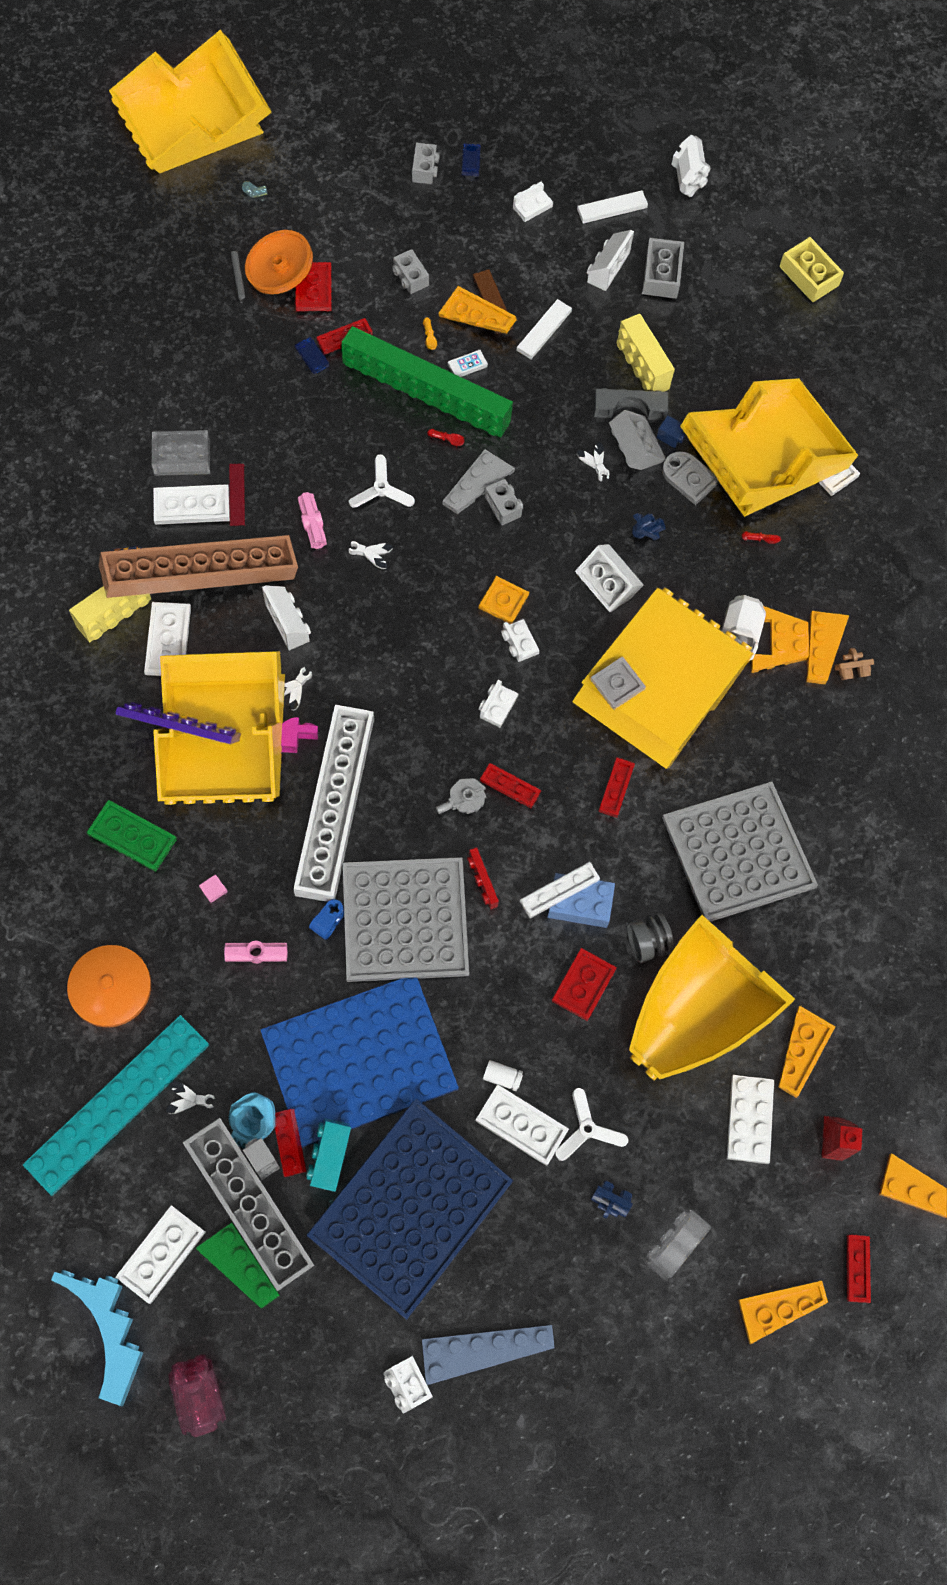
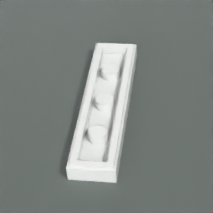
M638 191L580 205L577 211L582 223H587L645 209L648 203L643 191Z
M557 299L518 345L517 351L532 359L571 313L572 308Z
M588 862L520 899V903L529 918H532L600 881V877L592 864Z

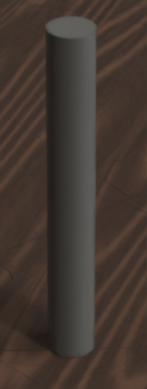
M232 251L231 258L238 298L244 299L245 291L238 252Z

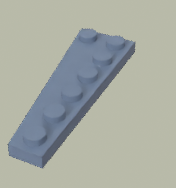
M552 1325L422 1339L426 1384L430 1385L553 1349L555 1347Z

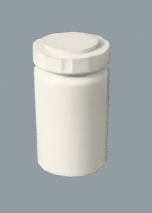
M489 1060L483 1080L508 1089L513 1088L514 1091H517L523 1071L519 1070L518 1072L514 1068Z

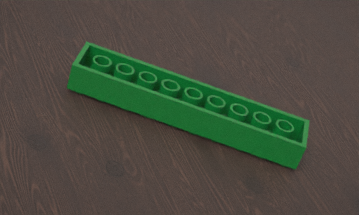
M353 326L342 341L343 363L349 368L357 369L364 375L376 378L381 383H386L396 390H401L412 398H418L427 405L435 406L442 412L454 415L457 419L464 420L476 428H481L493 436L501 438L511 422L513 401Z

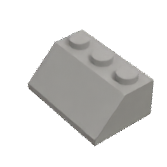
M624 410L609 422L612 429L611 432L616 437L619 449L624 453L629 467L642 470L665 461L666 458L644 415Z

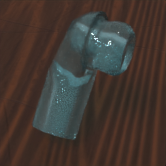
M248 181L242 184V190L250 197L267 195L266 186L256 187Z

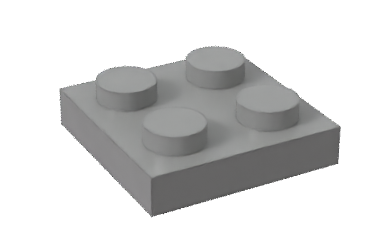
M624 657L619 658L590 679L613 710L646 688Z

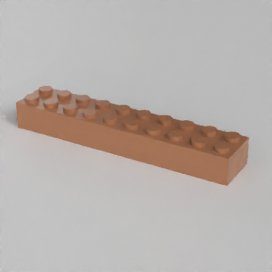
M289 535L101 552L99 560L106 598L292 580L298 569Z

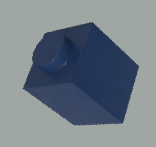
M667 415L658 430L657 439L676 448L678 443L682 444L686 437L685 432L680 427L682 423Z

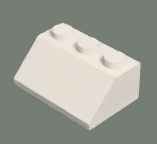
M628 230L614 233L610 240L607 239L605 241L603 251L598 252L595 263L591 264L587 270L588 283L604 291L607 290L630 254L634 231Z
M609 544L598 545L575 571L609 612L614 611L630 600L643 587V583Z
M280 586L262 587L265 605L288 650L310 642L309 634H311L307 623L303 624L301 620L303 618L299 608H295L293 604L295 600L291 592L287 593L285 587Z

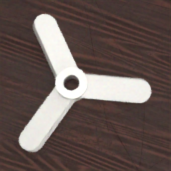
M377 455L375 458L374 486L349 500L351 507H358L376 496L389 497L408 507L414 505L415 499L413 496L388 484L386 458L383 455Z
M581 1088L575 1089L572 1096L580 1127L556 1150L557 1159L561 1161L566 1160L588 1138H595L621 1147L626 1146L628 1137L625 1134L597 1126L592 1122L584 1090ZM585 1126L591 1128L590 1133L584 1131Z

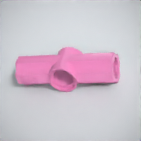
M309 492L303 493L298 497V503L302 512L301 518L304 530L307 531L311 548L319 549L327 545L321 513L317 509L314 495Z
M259 941L225 943V962H253L256 964L261 962H286L288 950L287 943H261ZM256 948L262 950L258 956L251 955L252 950Z

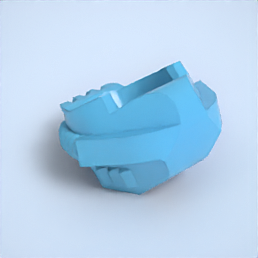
M248 1093L231 1105L229 1111V1125L233 1129L231 1136L236 1144L243 1149L246 1148L245 1145L255 1138L257 1140L262 1138L263 1140L268 1137L274 1127H276L273 1101L259 1093Z

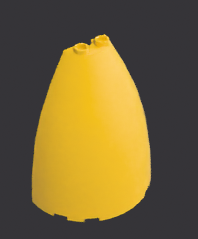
M701 915L682 937L663 964L645 998L629 1051L633 1055L630 1058L638 1066L642 1064L647 1068L645 1073L654 1081L656 1078L663 1079L691 1070L739 1047L771 1023L794 1002L795 998L765 971L761 973L733 947V942Z

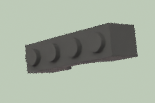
M596 389L594 417L612 418L614 413L620 408L635 407L640 409L648 420L664 421L668 413V392Z

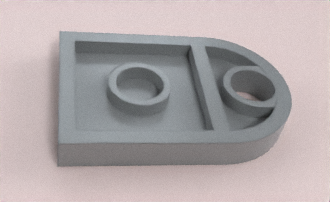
M675 452L670 454L664 461V478L695 505L720 483L711 470L689 453ZM676 461L679 463V466H671L669 462Z

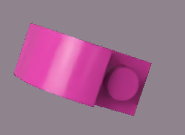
M299 717L285 721L282 724L281 752L297 753L299 739H318V726L312 723L300 725Z

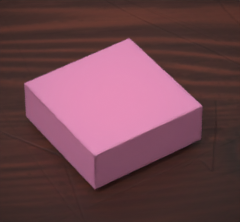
M216 874L199 885L210 903L227 893L226 888Z

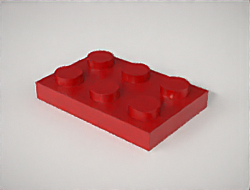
M312 262L308 274L296 286V311H332L331 262Z
M581 948L552 1002L588 1021L617 967Z

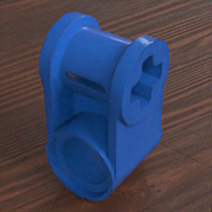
M334 899L328 901L320 913L312 920L309 928L323 939H328L344 917L342 903ZM332 908H333V909L338 908V911H339V912H338V913H336V912H333V913H332V912H331V909H332Z

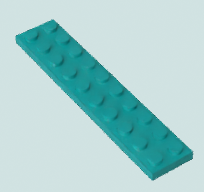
M180 1015L37 1150L23 1166L53 1196L209 1046V1043Z

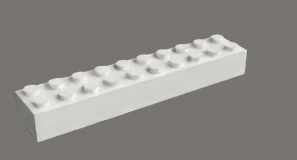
M335 705L294 885L295 896L325 902L335 900L374 723L373 711Z

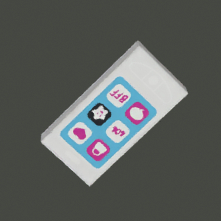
M481 350L448 361L451 373L459 377L484 369L488 365Z

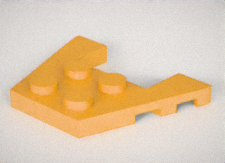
M763 606L766 611L764 622H770L771 655L755 654L751 660V673L766 668L772 669L782 664L788 665L807 660L809 657L808 622Z

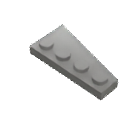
M485 449L443 500V505L459 514L475 502L476 498L485 494V487L503 480L507 475H511L514 473L515 468Z

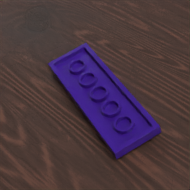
M136 702L124 703L123 706H118L116 710V715L227 744L238 742L241 737V733L236 732L235 728L227 726L219 728L216 723L207 721L199 723L197 718H180L178 713H161L159 708H142V704Z

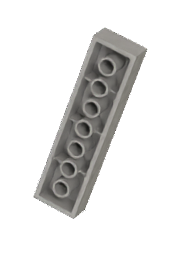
M220 1118L182 1142L277 1291L314 1266Z

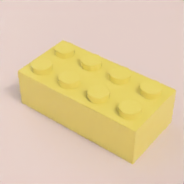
M641 314L621 321L617 346L625 354L627 363L633 367L635 376L641 380L643 389L645 391L662 392L669 390L675 369Z
M103 586L69 611L76 627L90 643L93 640L99 639L108 629L116 627L122 619L130 617L139 607L147 605L151 597L150 594L106 598Z

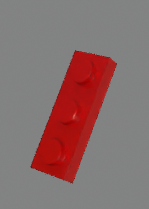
M364 318L317 336V342L323 354L325 355L342 348V341L352 326L373 336V331L367 320Z
M616 758L599 809L600 813L618 817L635 763Z
M489 763L480 778V782L531 809L541 793L540 789Z
M478 849L469 850L467 861L469 867L475 870L476 875H474L477 886H481L484 892L481 894L484 904H488L491 910L498 907L499 901Z
M294 1109L275 1113V1132L284 1177L306 1172Z
M847 1235V1302L871 1303L870 1236Z

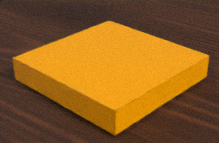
M496 576L479 604V609L512 624L528 598L529 592Z

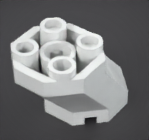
M690 135L679 146L681 148L680 152L676 151L673 155L672 165L677 169L680 191L692 197L697 189L706 185L708 181L706 177L711 168L705 162L702 140L697 136Z
M746 595L735 597L734 600L729 602L721 629L724 633L728 630L736 636L735 640L740 644L744 641L752 647L751 651L754 655L750 660L754 658L766 617V611L763 608L762 602L759 599Z

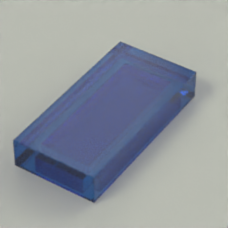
M464 144L462 175L479 176L481 145Z
M311 337L295 345L296 350L314 374L329 367L328 360Z

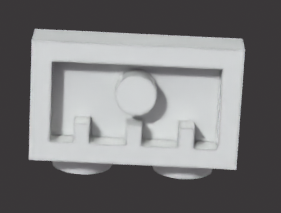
M542 182L534 184L529 189L519 192L514 196L513 209L524 222L553 207V201L543 191L544 184Z
M524 619L510 625L508 622L503 623V630H501L503 639L505 641L508 640L510 653L513 657L516 656L518 662L539 654V649Z
M498 680L496 685H491L488 691L489 697L487 700L482 701L479 710L481 711V719L501 728L518 698V693L502 686V681Z
M413 1356L383 1372L385 1383L392 1390L395 1403L402 1413H406L433 1397Z

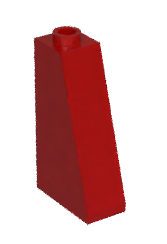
M824 1116L822 1158L843 1161L861 1151V1127L846 1118Z

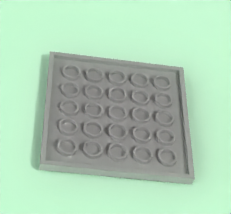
M773 782L664 814L662 817L701 914L710 922L815 889L818 886Z
M462 857L343 863L347 982L469 976Z

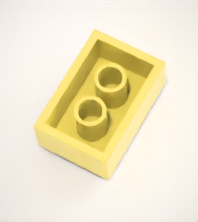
M811 237L785 252L779 266L812 302L838 287L844 274Z

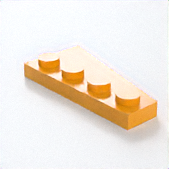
M460 286L455 289L438 313L441 318L506 334L517 320L515 315Z
M811 612L807 682L826 684L849 615Z
M801 1006L797 1008L778 1085L780 1089L796 1098L799 1096L835 1029L834 1025Z
M889 1154L879 1195L947 1218V1188L894 1154Z
M818 1281L738 1300L749 1344L828 1303L823 1282Z

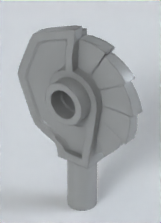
M460 779L450 789L449 801L437 806L436 810L438 814L449 809H459L458 811L467 812V814L474 811L477 812L484 805L486 795L483 790L486 788L476 779Z

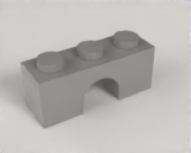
M255 1138L245 1145L246 1148L243 1151L261 1180L280 1169L262 1138L259 1140Z

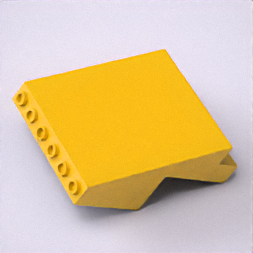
M221 30L174 69L155 51L109 90L112 95V102L119 108L118 113L126 121L125 126L133 133V140L140 146L139 151L146 157V164L150 169H155L159 173L263 134L264 132L259 122L272 112L231 41Z
M799 378L753 382L736 409L691 412L687 414L680 425L688 440L709 469L715 474L744 517L848 469L858 456Z
M664 587L663 590L657 588L597 662L581 682L584 685L572 702L668 769L708 712L716 709L754 653L751 651L752 647L744 641L741 644L737 642L734 634L728 630L725 633L721 631L718 623L712 619L708 622L703 618L705 614L697 609L692 611L688 608L689 603L681 598L676 600L672 597L674 593ZM624 657L646 688L613 710L590 679L619 658Z
M280 651L160 656L163 713H178L180 718L194 717L198 719L199 723L213 722L219 728H224L225 726L236 729V732L241 733L240 741L227 744L166 727L155 729L154 745L158 801H164V804H176V801H184V804H194L196 800H203V803H215V800H223V803L235 802V799H242V802H254V799L262 798V802L274 801V798L280 795L281 737L285 674H281Z

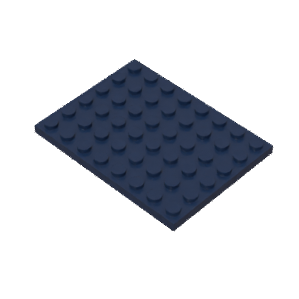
M415 1099L306 1236L407 1320L513 1180L419 1100Z

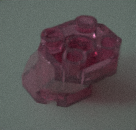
M201 1354L186 1362L175 1363L171 1367L172 1372L168 1375L182 1434L187 1435V1432H191L192 1436L198 1437L214 1431L218 1428V1421L221 1420L223 1423L226 1420V1411L212 1360L207 1359L206 1355Z

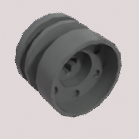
M656 913L654 918L651 915L647 916L646 924L642 919L627 923L629 942L636 959L640 963L653 960L655 957L654 949L660 957L664 956L665 952L671 954L674 950L672 931L662 913Z

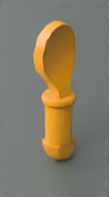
M426 317L423 319L425 334L427 335L425 344L427 348L434 350L437 348V340L433 336L434 331L432 330L431 320Z

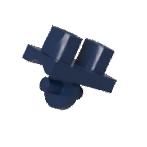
M639 513L633 515L637 523L633 526L632 533L636 538L641 539L648 536L657 540L660 538L659 532L666 529L664 520L661 518L655 520L651 513L644 516Z
M606 1180L601 1186L597 1187L591 1200L599 1204L597 1208L605 1211L602 1216L607 1219L609 1214L616 1218L618 1214L626 1217L633 1205L631 1203L632 1194L626 1190H622L619 1196L611 1193L614 1185Z

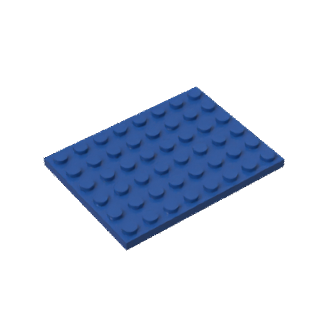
M402 978L261 1029L287 1109H294L302 1148L319 1142L320 1137H317L319 1122L323 1123L324 1118L348 1123L352 1130L405 1110L415 1099L424 1103L459 1089L418 978Z

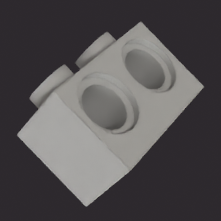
M416 143L412 182L433 184V177H437L438 169L435 163H439V153L436 152L437 145Z
M412 249L394 257L393 272L396 276L400 277L402 286L405 289L407 288L410 294L429 286V274Z
M505 479L485 487V498L501 525L520 518L523 509L521 500L516 498L512 485H508Z

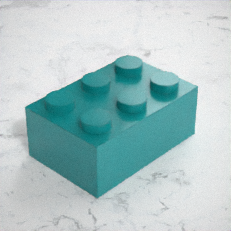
M324 1118L323 1123L319 1122L317 1137L320 1138L318 1144L314 1143L311 1154L314 1162L313 1165L309 1164L306 1174L310 1186L336 1192L351 1130L350 1124Z

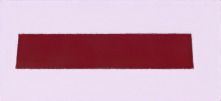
M229 464L230 526L245 525L244 464Z

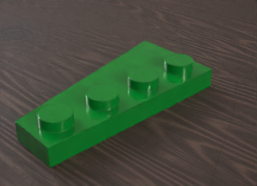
M230 1223L196 1247L205 1258L261 1309L280 1296L233 1223Z

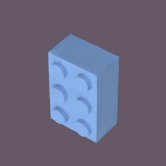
M555 873L554 881L563 877L564 874ZM598 881L550 907L548 918L607 928L610 921L615 883Z

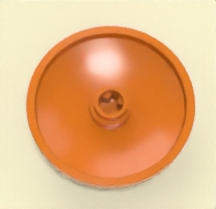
M279 230L266 235L253 246L247 256L245 273L249 282L256 290L265 294H279L294 288L306 277L313 261L311 246L302 234L292 230Z
M117 945L97 947L84 954L73 966L67 984L69 1001L76 1013L92 1025L99 1027L123 1025L139 1015L148 1002L151 993L149 970L144 961L128 948Z

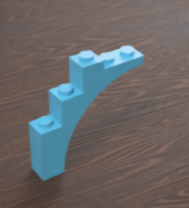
M62 1270L61 1274L54 1272L52 1281L68 1288L77 1295L92 1312L100 1328L104 1342L106 1364L104 1382L99 1398L123 1406L143 1352L138 1351L140 1346L129 1342L126 1343V1346L123 1345L133 1319L128 1318L129 1313L116 1309L115 1313L113 1312L123 1286L117 1284L118 1279L107 1275L105 1280L99 1278L96 1286H94L95 1281L82 1277L81 1281L74 1279V1273Z

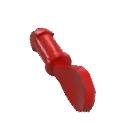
M434 429L427 431L428 436L442 439L443 441L447 439L454 446H461L465 442L463 436L459 434H447V432Z
M746 531L741 535L744 540H757L759 542L764 540L769 544H776L781 541V537L778 535H765L761 532L750 533Z

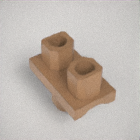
M850 648L848 654L843 655V659L850 662L835 665V671L839 670L841 680L852 679V668L856 667L859 677L871 676L870 665H874V660L858 661V658H863V653H857L855 648Z

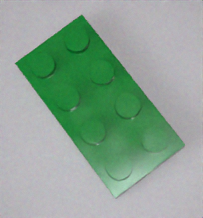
M110 800L107 801L87 831V834L154 872L158 870L177 840V837Z

